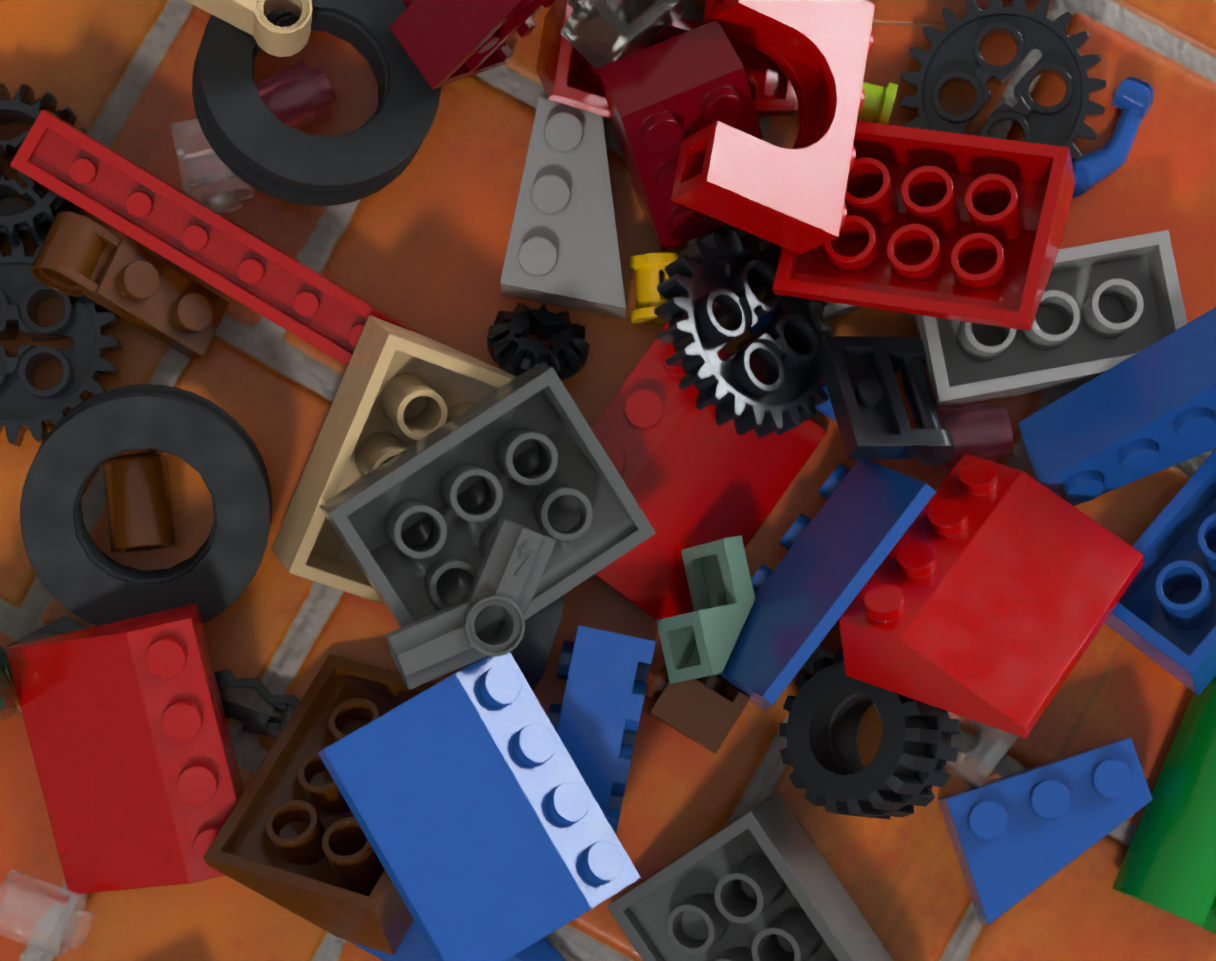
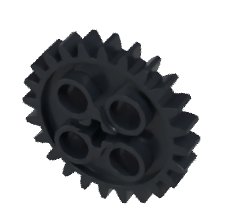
M965 0L967 15L960 19L948 8L942 10L944 22L947 26L942 33L925 25L922 30L931 47L928 51L910 48L908 52L909 56L921 65L920 71L901 73V80L915 87L916 94L900 99V107L908 110H918L919 114L918 117L911 120L904 127L963 134L971 121L990 103L992 97L987 86L992 81L1001 86L1007 83L1032 50L1037 49L1042 53L1041 59L1022 77L1014 88V97L1018 103L1012 108L1005 103L1000 104L975 136L988 137L989 132L995 125L1002 122H1012L1023 131L1024 142L1069 147L1071 160L1076 162L1082 160L1083 156L1073 142L1076 137L1084 140H1095L1097 133L1085 124L1084 120L1085 117L1104 115L1105 107L1090 101L1089 94L1105 89L1106 80L1088 78L1087 71L1097 66L1101 62L1100 54L1081 56L1079 50L1085 45L1090 36L1087 31L1077 33L1071 37L1065 33L1072 18L1071 13L1066 12L1052 22L1047 19L1049 0H1042L1033 12L1025 10V0H1013L1011 7H1003L1001 0H989V8L980 10L975 0ZM997 33L1012 37L1018 48L1014 59L1002 66L991 65L981 56V46L985 39ZM1045 73L1060 77L1066 88L1063 100L1057 105L1050 107L1040 106L1035 103L1029 94L1031 82L1037 76ZM964 82L970 85L976 93V101L972 109L965 114L951 115L940 106V95L943 89L951 83Z
M732 230L722 237L717 232H714L677 253L679 259L670 263L664 269L669 279L657 286V291L667 302L655 308L654 314L669 322V328L657 334V337L660 341L673 344L675 353L665 360L667 366H682L685 371L678 385L680 389H687L694 385L699 391L696 408L701 410L713 404L716 406V424L721 426L734 419L738 435H743L753 429L758 438H764L774 432L777 435H781L814 417L817 414L815 407L829 399L823 389L826 383L817 351L825 336L834 334V330L827 325L819 324L817 316L825 310L824 303H811L809 299L774 294L772 287L778 267V247L772 245L761 252L757 236L752 234L741 241L737 231ZM773 309L775 310L776 317L770 323L741 341L736 350L719 359L718 351L724 345L754 326L758 318Z
M22 239L19 247H12L11 256H6L0 248V341L15 340L20 329V331L35 341L72 338L74 345L70 349L22 345L18 349V356L0 345V433L5 428L9 444L15 447L21 446L25 429H29L35 440L42 444L48 435L47 425L52 423L56 425L70 410L82 403L89 394L95 396L105 392L106 390L97 382L99 376L119 374V369L105 360V354L123 349V343L119 339L106 336L105 333L106 330L121 323L120 317L112 312H100L99 310L103 306L85 295L80 297L65 295L39 282L31 274L30 268L43 242L37 248L34 256L30 257L28 246ZM52 297L63 298L65 311L61 320L53 326H39L36 314L41 303ZM47 360H60L63 367V375L58 385L52 389L39 390L35 385L34 379L37 368Z

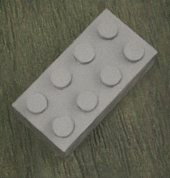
M1169 230L1059 249L1030 331L912 314L916 336L922 340L926 364L923 367L937 410L1087 383L1188 324Z

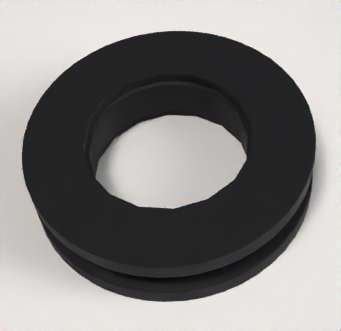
M312 0L311 30L324 31L349 42L369 62L378 83V108L374 116L358 130L336 137L308 135L282 123L263 104L254 83V60L261 49L254 36L211 14L194 62L192 95L195 112L202 132L220 160L235 175L255 189L274 198L301 205L332 206L350 203L368 197L394 181L411 163L430 130L436 116L441 87L435 89L430 87L389 28L407 9L403 4L404 0ZM284 9L275 10L266 16L267 20L273 25L280 27L291 26L299 20L292 12Z
M155 384L128 385L99 393L83 401L62 417L48 433L30 466L23 486L20 503L21 533L26 553L40 581L60 604L86 622L100 626L197 603L203 624L223 612L237 600L250 584L262 562L271 522V486L267 469L255 443L245 429L221 407L200 395L177 387ZM153 448L179 456L200 473L212 495L214 523L209 538L191 558L169 569L141 571L116 563L96 547L84 526L81 497L86 481L102 462L124 451Z

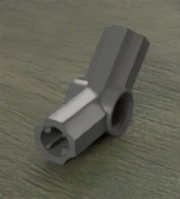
M500 517L469 593L459 603L384 634L392 658L408 690L484 657L506 655L518 646L524 636V617L556 543L555 539ZM489 606H500L505 617L504 625L500 632L490 638L477 637L474 624L479 612Z

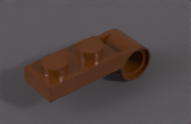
M61 211L57 214L30 268L31 274L45 286L69 296L80 297L85 295L192 360L204 357L229 304L226 300L128 240L120 238L85 216L68 211Z

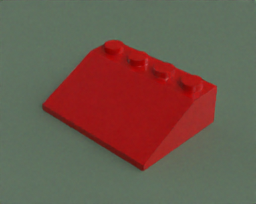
M857 121L853 143L856 149V157L848 175L844 200L847 215L845 223L839 232V237L802 255L782 247L772 287L774 294L1030 331L1063 240L1075 187L1069 147Z
M667 322L661 332L669 328V322ZM656 337L591 428L656 532L655 535L594 574L593 577L654 621L694 611L681 550L742 535L745 548L827 434L812 419L802 422L801 425L781 435H777L774 432L764 438H758L754 429L743 435H738L734 419L721 426L717 425L715 421L716 406L710 404L698 410L696 408V400L699 391L693 385L687 389H680L678 385L685 371L682 366H667L665 360L675 353L673 344L660 341L658 337ZM723 347L718 351L719 359L729 354Z
M964 453L936 490L937 492L840 617L839 623L845 673L848 677L1027 738L1143 566L1144 555L1024 471Z
M191 604L8 646L5 650L69 895L190 884L224 876L223 873L208 866L203 857L239 801L244 789L198 604Z

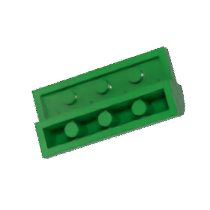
M1215 676L1199 696L1194 692L1151 793L1153 800L1145 807L1112 889L1162 912L1176 916L1213 934H1216Z

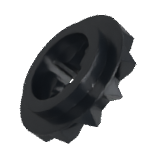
M519 302L513 312L499 311L493 326H489L487 336V348L493 360L502 369L516 377L536 364L553 367L561 381L568 379L582 369L590 346L585 342V327L571 323L569 311L554 314L547 311L545 303L539 309H530L525 304ZM528 335H536L537 338H528ZM550 340L549 347L546 344H542L541 341Z

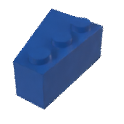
M1129 737L1117 738L938 798L937 800L978 920L989 925L1153 799L1132 738Z

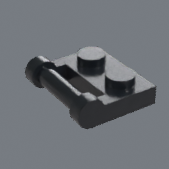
M825 336L818 347L817 355L848 460L918 459L922 465L934 466L945 463L955 456L956 449L951 433L942 428L923 367L926 364V354L921 339L916 337ZM895 373L900 375L916 429H911Z

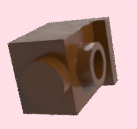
M664 664L646 693V696L656 701L649 714L713 754H716L750 698L739 691L732 701L726 699L721 694L727 685L713 675L670 684L666 664Z

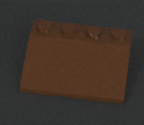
M329 654L203 858L206 864L338 938L395 955L414 920L318 753L434 686L436 683L427 682L408 690L400 673Z

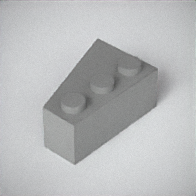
M539 97L500 280L502 295L626 320V304L603 117L599 114Z

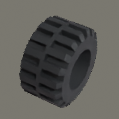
M843 651L835 652V659L822 657L814 662L815 674L802 673L795 682L799 689L797 696H787L783 709L789 711L787 723L780 722L779 737L787 738V748L780 750L783 764L793 765L794 767L789 778L795 788L807 789L804 798L814 806H824L825 811L840 815L890 819L891 816L905 817L913 814L914 805L926 807L935 799L931 788L933 786L945 787L951 776L944 770L947 761H957L959 748L951 747V738L954 734H960L959 719L949 718L948 711L846 676ZM874 703L882 721V739L875 757L864 767L857 752L856 733L863 714Z

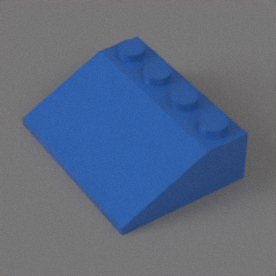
M858 460L851 470L840 462L817 492L827 500L813 520L801 513L779 541V544L789 550L774 570L763 563L752 576L755 601L723 672L717 675L737 691L748 696L750 701L762 710L772 706L937 491L922 481L871 460Z
M510 652L496 657L487 656L472 663L318 753L437 961H505L641 878Z

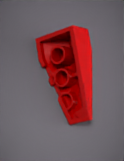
M557 0L545 15L536 71L548 99L605 117H611L596 69L702 26V24L629 0ZM727 36L745 68L757 116H791L797 108V97L783 70L763 52Z

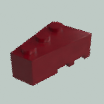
M404 0L403 4L407 9L389 28L430 87L435 89L507 64L514 55L507 43L516 31L521 38L529 35L537 25L531 15L541 5L547 8L553 5L556 0Z

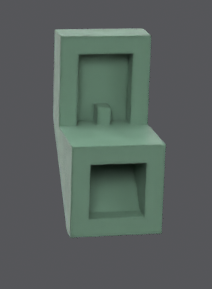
M742 535L681 550L694 611L656 620L670 684L720 674L725 668L755 601Z

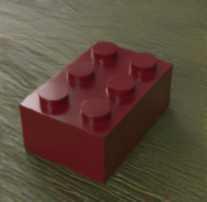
M714 20L596 69L638 203L662 251L728 225L671 200L681 141L716 121L763 140L745 68L719 21Z

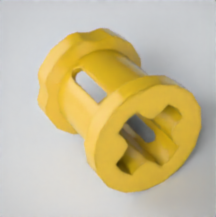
M647 253L629 257V269L635 271L637 308L631 311L632 323L645 325L667 324V321L654 314V309L667 302L657 291V286L669 279L664 269L667 265L679 259L676 253Z

